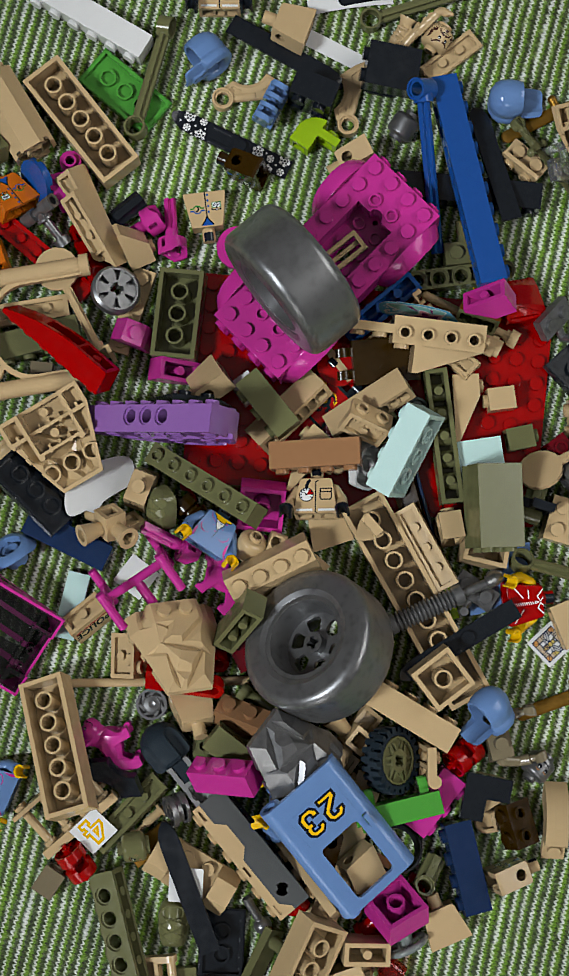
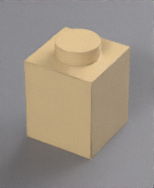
M514 385L488 388L484 391L485 395H482V406L487 408V414L511 411L517 408Z

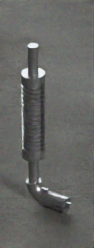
M492 569V571L487 572L483 580L462 589L457 584L451 587L450 590L446 589V592L442 591V594L439 592L438 596L435 594L434 597L430 596V599L426 598V601L423 599L422 603L419 601L418 604L414 603V606L410 605V608L407 606L406 610L403 608L402 611L398 610V613L394 612V615L392 613L389 614L388 617L391 622L393 635L399 633L400 630L404 631V628L408 629V626L411 628L412 624L415 626L416 623L420 624V621L424 622V619L427 621L428 617L431 619L432 616L436 617V614L440 615V612L443 614L448 609L452 610V607L456 608V605L459 607L466 604L467 596L486 588L491 589L502 583L505 579L503 577L504 573L501 570Z

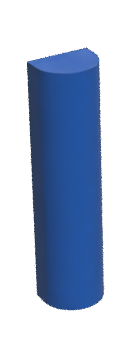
M408 271L396 283L389 286L360 311L361 316L359 320L383 322L390 315L380 311L379 304L381 302L406 303L412 297V293L417 289L421 290L422 286ZM349 330L344 335L349 341L362 340L371 331H365L364 335L351 334Z

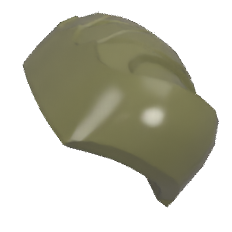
M165 484L154 487L146 504L145 520L165 531L175 528L177 502L174 493Z
M168 898L160 903L158 912L159 937L163 946H183L187 941L190 930L181 902H169Z

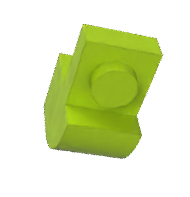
M312 117L305 119L296 127L290 136L289 145L308 156L317 142L334 153L340 148L341 140L334 131H326L327 120Z

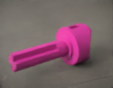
M165 198L164 218L166 228L165 236L157 240L158 255L161 254L173 262L183 261L188 255L187 239L184 236L178 235L176 199Z
M148 205L138 212L140 221L129 227L144 233L148 232L153 237H156L164 232L166 225L164 224V217L157 206Z
M144 521V524L141 525L139 533L175 550L174 560L184 565L198 561L202 554V551L186 540L182 541L179 537L147 521Z

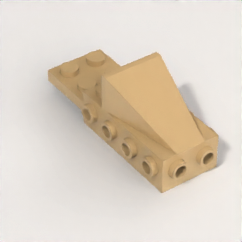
M393 315L391 323L359 320L349 332L351 334L364 335L365 331H371L372 336L384 338L389 334V343H394L393 348L409 349V345H411L407 371L409 373L423 372L484 354V349L488 350L490 336L486 335L488 326L403 315Z

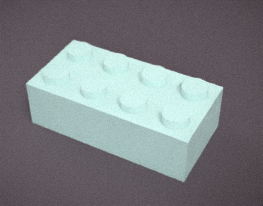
M409 402L400 409L399 419L396 425L390 429L386 445L379 450L378 460L367 474L368 480L366 485L387 497H405L445 420V417L427 407Z

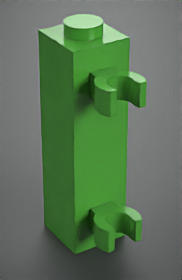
M425 775L416 776L419 792L376 803L371 788L362 790L390 827L445 813L439 790L428 788ZM356 822L357 828H361V825Z

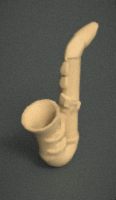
M438 7L434 12L428 13V16L424 17L422 22H417L400 14L399 25L393 31L388 43L409 47L440 16L453 17L454 13L447 8Z

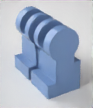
M273 79L251 120L271 130L280 114L279 109H283L288 99L290 87Z

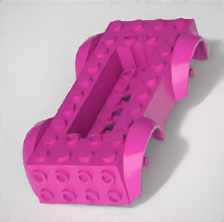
M375 153L367 161L352 159L334 169L318 188L312 202V217L303 225L325 251H328L353 230L356 231L368 246L367 250L340 270L352 288L359 304L378 285L389 287L396 283L422 259L439 239L437 229L440 215H438L439 210L432 203L427 204L422 199L423 195L417 188L409 187L406 184V178L398 171L395 173L390 168L391 164L385 157L381 156L379 158ZM354 237L350 239L347 243H345L342 247H340L337 251L330 255V257L333 259L335 256H337L339 250L347 248L356 239ZM360 244L349 252L350 255L361 247ZM338 260L335 264L339 265L341 261ZM235 269L226 278L217 295L218 311L214 314L217 319L215 324L226 336L229 334L233 336L231 340L242 352L245 349L249 352L247 354L249 359L257 367L260 365L264 367L265 375L272 382L276 380L280 384L283 382H296L315 366L338 342L337 340L319 354H311L303 350L272 320L246 287Z

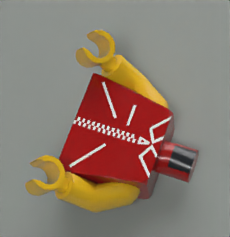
M523 572L504 573L503 577L507 578V580L500 583L501 602L503 604L511 599L522 616L508 626L512 627V629H506L505 633L511 634L508 642L519 643L522 639V633L537 622L538 618L544 616V605L554 603L555 597L552 590L543 591L542 585L537 583L533 577Z

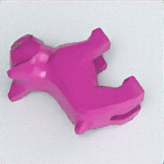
M204 553L207 561L205 578L201 582L198 581L195 587L202 594L212 587L225 593L224 603H220L217 606L219 612L225 616L235 604L222 577V571L228 569L230 565L227 564L223 568L221 564L225 557L221 561H215Z
M94 717L88 718L83 722L82 732L86 748L89 746L99 748L104 757H110L114 764L123 770H135L144 764L145 758L141 753V749H138L135 753L124 751V740L130 738L131 732L134 730L130 720L126 721L123 726L107 727Z

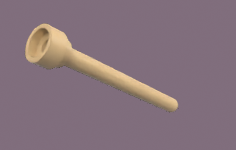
M428 291L422 293L424 300L454 315L457 314L458 306ZM497 327L494 335L502 338V341L506 343L505 345L513 349L521 333L514 329L513 331L509 329L506 331Z

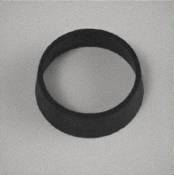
M400 824L391 828L405 831L411 837L415 848L414 861L401 873L404 874L413 870L419 863L422 856V842L414 830L406 824Z

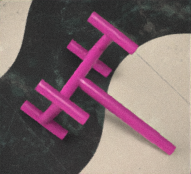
M145 536L157 553L154 556L156 561L115 589L111 590L95 568L88 572L100 589V592L95 596L120 631L125 630L128 625L115 608V605L119 602L118 597L135 586L147 604L158 603V600L143 580L162 568L179 592L186 588V585L173 568L175 565L174 561L162 544Z

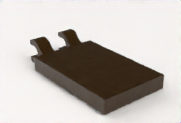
M389 337L350 341V348L335 349V358L351 357L352 370L337 372V380L353 379L354 386L372 384L395 368L400 370L407 381L420 380L421 373L407 372L411 345H409V349L393 348L394 343H389Z

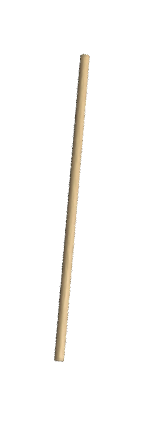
M220 676L225 685H244L245 682L251 685L247 682L249 676ZM145 678L71 679L73 688L145 687ZM27 679L25 683L35 679Z

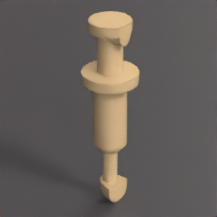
M156 804V809L142 820V825L136 830L132 829L130 832L141 831L144 827H149L162 815L165 817L163 805L159 806Z

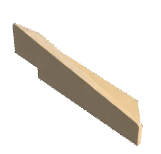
M85 164L66 169L55 178L56 183L66 195L60 202L92 258L98 262H108L115 267L125 264L127 259Z

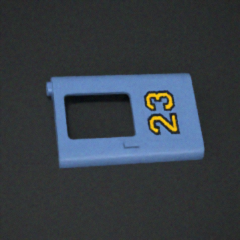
M331 753L318 769L281 801L275 799L267 803L260 811V816L343 918L354 919L370 901L412 864L414 856ZM354 822H358L391 863V869L361 896H357L323 855V849Z

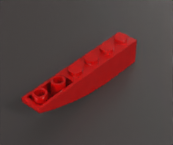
M20 305L3 308L2 312L9 317L11 322L17 324L27 336L39 344L41 349L47 351L55 358V361L65 367L74 378L84 384L88 391L96 395L110 390L120 369L90 342L69 327L38 311Z

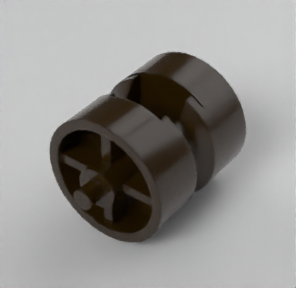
M191 491L187 492L183 497L175 496L178 520L185 519L188 515L199 510H209L204 504L198 505L199 499Z

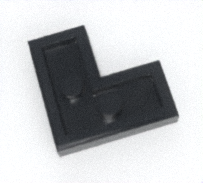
M523 496L524 506L531 509L535 508L534 510L543 512L542 515L555 511L557 504L536 497L530 499Z
M468 771L459 817L483 822L486 801L492 800L509 804L514 781Z

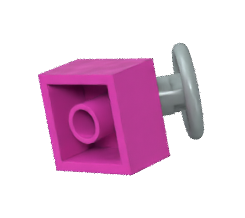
M400 874L364 907L366 916L390 944L391 959H400L411 955L421 949L428 941V935L425 932H413L429 923V906Z

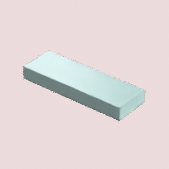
M69 570L58 611L59 616H65L86 599L91 580L89 575ZM64 625L61 626L55 637L75 641Z

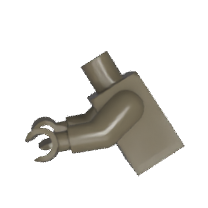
M525 704L522 706V709L519 707L513 708L515 719L524 715L537 716L533 704ZM485 719L484 722L490 725L488 719ZM509 730L499 736L491 735L484 741L489 763L497 762L502 767H520L531 765L533 762L538 764L545 762L548 758L545 749L534 755L523 754L515 756Z

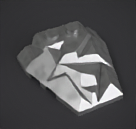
M276 708L271 711L246 745L256 770L260 771L264 778L262 781L264 787L269 790L272 796L270 801L275 799L281 801L318 769L331 753L343 766L340 759L343 755V745L330 731Z

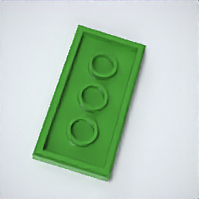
M107 48L102 51L78 79L87 91L124 121L134 113L144 80ZM154 89L145 119L148 133L172 106V102L156 89ZM134 123L131 127L139 132L142 128V123Z

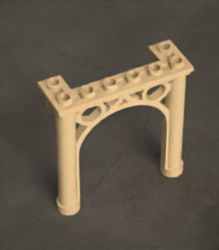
M87 253L78 254V257L0 270V288H2L0 290V302L7 294L19 287L90 276L91 270ZM0 356V381L5 371L19 378L17 380L0 382V402L13 398L58 391L76 380L79 387L85 386L78 379L74 378L67 369L40 374H25L8 366Z

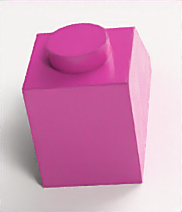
M503 278L463 293V310L468 314L497 319L517 312L516 294Z
M117 318L110 339L150 354L153 330L147 325L130 318Z
M165 356L150 358L148 380L166 384L188 385L186 378L201 363Z

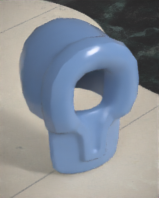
M201 32L193 36L185 44V54L193 66L185 74V86L189 87L201 80H214L230 65L232 53L216 34Z
M500 80L490 89L487 102L488 113L494 121L501 124H510L517 116L523 119L540 117L542 115V92L536 89L524 88V82L519 80Z
M486 686L475 692L467 704L471 718L461 728L460 735L470 744L480 745L491 735L499 736L509 730L514 724L515 713L507 694L501 688L495 686ZM486 718L488 719L490 725L484 722Z

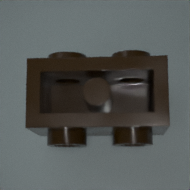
M527 797L510 798L509 804L499 803L493 807L505 850H521L540 842Z

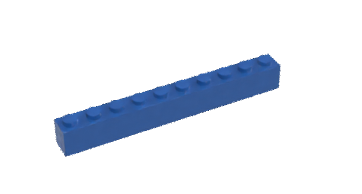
M457 73L430 77L436 81L438 86V93L433 99L432 106L477 288L503 278L507 281L510 277L508 265L504 264V247L502 243L499 244L498 240L499 227L497 223H494L492 217L494 215V207L492 202L488 201L489 187L488 183L483 181V163L478 161V143L473 141V124L471 120L468 121V104L466 100L463 101L462 81H458Z

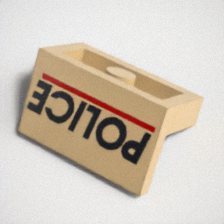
M95 591L62 617L65 619L64 627L81 644L111 620L108 613L95 596L98 593Z

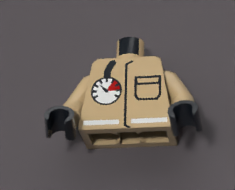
M185 0V12L188 9H194V13H198L199 9L200 17H235V15L241 17L245 9H250L253 12L252 0Z
M313 469L311 478L300 479L299 485L293 488L285 502L279 506V517L283 514H288V518L292 519L294 510L296 520H338L341 513H347V516H350L346 495L339 485L333 484L331 478H324V473L321 472V469Z

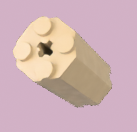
M0 62V135L9 145V151L20 167L22 165L21 162L30 158H37L36 161L44 158L51 152L49 150L51 144L53 148L57 144L10 65H4L3 62Z

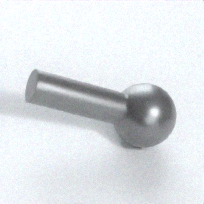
M250 895L245 896L242 901L255 920L254 929L257 933L262 934L265 926L272 927V922L268 917L262 916Z

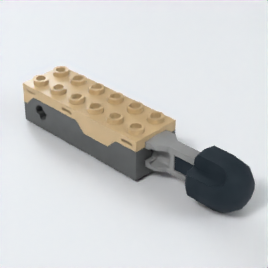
M156 722L149 726L142 734L140 740V749L145 760L157 774L168 771L195 805L192 811L194 813L192 818L199 827L204 826L209 832L207 836L214 845L219 844L223 849V852H221L228 863L233 862L238 868L236 872L244 882L248 880L252 885L251 891L259 900L262 898L266 902V909L273 918L277 916L281 921L287 915L296 917L299 910L306 912L310 908L309 895L304 889L307 885L302 879L299 881L291 871L293 867L289 862L286 863L281 858L276 846L271 841L265 839L263 830L261 828L252 829L251 823L255 821L237 798L229 795L195 792L186 774L193 762L187 755L191 750L192 744L181 730L168 722ZM284 882L286 886H278V883Z

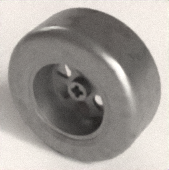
M267 204L261 207L227 235L225 239L226 253L246 287L282 331L306 352L319 354L325 351L359 322L361 313L358 300L340 269L314 236L282 207L274 204Z
M313 570L287 579L267 596L263 620L246 638L245 662L249 678L256 691L267 702L292 716L313 723H328L341 720L362 708L378 691L388 673L394 644L390 619L384 607L372 594L339 573ZM337 621L338 633L330 636L328 631L332 623ZM318 626H320L319 630L313 632ZM306 656L309 662L305 669L301 671L300 660ZM325 660V662L317 668V664Z

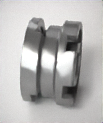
M145 689L136 700L137 712L146 720L159 719L168 709V697L163 691Z
M182 791L174 793L172 797L168 795L162 798L165 816L170 819L168 823L173 828L179 826L181 822L185 824L192 820L188 800Z

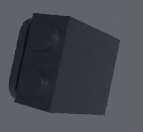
M371 39L368 46H364L362 52V60H365L364 68L361 67L358 78V81H362L361 89L372 95L387 98L397 96L410 99L407 95V84L410 79L419 77L423 50Z

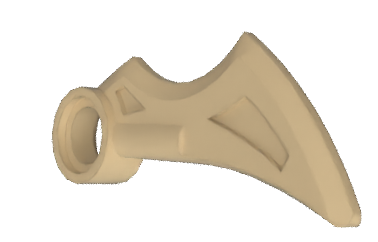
M365 62L353 66L340 75L344 96L341 103L334 109V114L337 121V131L344 138H351L358 132L359 121L355 114L362 92V81H358L360 69L361 67L364 68ZM344 121H350L353 123L354 128L346 131L341 125Z
M266 74L259 82L252 85H242L232 81L225 87L217 88L212 94L213 107L219 112H226L232 108L233 103L263 100L268 86L275 78ZM219 95H226L229 98L228 103L220 105L216 100Z

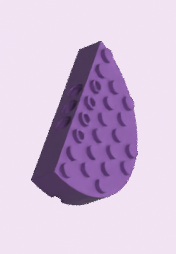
M192 399L188 403L182 400H172V404L164 400H156V404L153 401L141 400L140 404L136 401H125V404L119 401H110V405L108 402L95 401V405H89L95 434L121 436V438L149 442L184 443L185 445L223 446L227 445V443L232 445L237 442L240 414L234 408L221 406L218 400L206 399L205 403Z

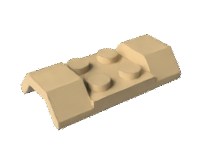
M179 837L190 868L204 870L202 900L205 908L220 916L236 892L241 878L232 868ZM158 841L143 865L142 870L169 887V870Z

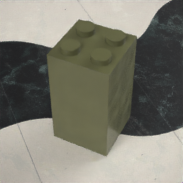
M522 462L477 463L463 466L465 549L473 548V553L517 551V547L525 546Z

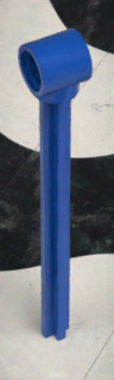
M414 77L407 84V95L413 100V104L418 107L426 203H432L439 210L438 215H440L430 103L433 102L438 93V86L432 78ZM441 217L437 227L439 239L431 248V254L444 253Z

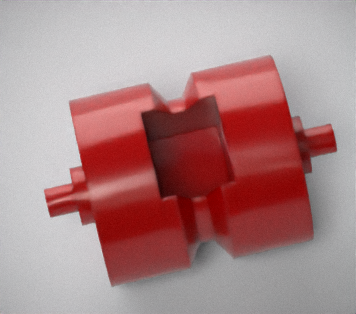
M461 737L456 741L455 745H452L448 753L444 752L442 754V760L451 773L462 777L472 766L485 757V749L482 744L472 745Z
M73 840L67 844L64 843L61 846L62 849L56 853L55 861L62 870H66L65 874L72 884L78 885L88 881L95 873L97 864L89 854H86L87 851L80 841Z

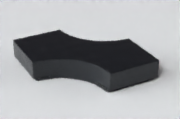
M110 757L88 759L93 781L110 785L119 793L121 798L142 797L144 790L136 772H128L119 768Z

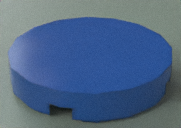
M33 157L23 161L21 165V178L40 194L38 200L40 202L47 195L53 193L50 188L53 185V181L45 164L41 161L37 162V158Z

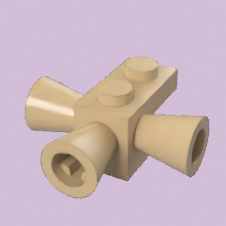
M111 503L105 506L101 505L100 508L94 510V513L89 511L83 512L85 519L93 523L76 525L75 532L82 546H87L97 538L102 537L107 542L116 540L121 548L129 549L136 544L139 536L138 530H140L141 525L146 520L135 511L125 514L124 510L115 503Z
M366 704L359 709L350 722L343 718L334 722L323 723V726L339 734L337 739L343 745V755L340 759L344 768L352 753L360 757L365 756L362 748L367 747L364 742L366 738H369V733L373 732V729L383 720L379 714Z

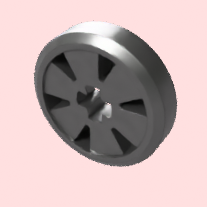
M108 266L101 269L94 277L90 289L95 305L101 311L116 316L130 312L138 303L141 294L140 284L136 276L130 270L121 266ZM114 286L116 289H120L118 295L115 292H111Z

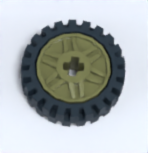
M401 726L376 727L373 729L374 732L369 733V738H366L364 742L367 747L362 748V752L365 753V756H361V762H364L361 769L366 772L363 775L364 780H368L366 784L372 787L371 789L374 792L386 795L404 794L405 791L410 789V785L414 784L415 780L413 777L418 775L415 769L419 768L420 763H416V761L420 759V754H416V751L419 750L418 745L414 744L416 739L411 737L412 733Z

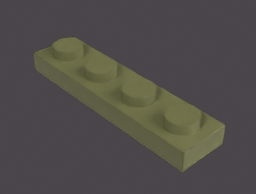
M154 772L141 783L144 790L142 797L127 798L107 819L118 831L99 848L103 855H107L117 845V842L121 840L122 834L129 832L169 790L167 785Z

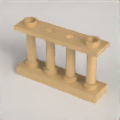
M93 781L99 809L96 810L102 814L118 800L119 794L114 788L110 791L103 790L97 782ZM39 792L27 803L23 801L14 809L15 814L12 820L16 822L23 817L44 840L45 847L42 854L49 860L62 849L61 846L64 843L67 844L74 838L69 831L89 812L80 814V817L74 822L68 819L57 821L62 826V832L56 837L51 835L29 811L39 801L42 804Z

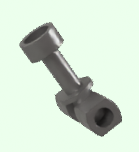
M50 193L36 204V208L30 209L19 220L27 229L36 222L39 225L43 223L56 239V242L53 244L57 248H63L72 241V238L68 233L63 235L50 218L53 215L50 211L60 204L58 198L53 193Z

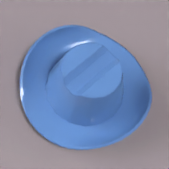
M19 532L10 533L0 538V571L6 567L16 570L19 566L25 565L28 561V553L36 548L37 543L35 539Z

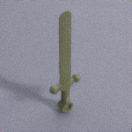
M520 116L515 117L510 122V126L515 132H519L530 146V149L527 150V155L533 157L536 152L569 194L568 180L542 149L547 146V141L545 139L537 141L526 128L524 119Z

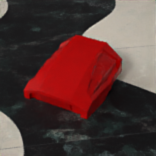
M528 277L507 281L516 294L517 312L503 316L506 325L534 322L546 310L534 278Z

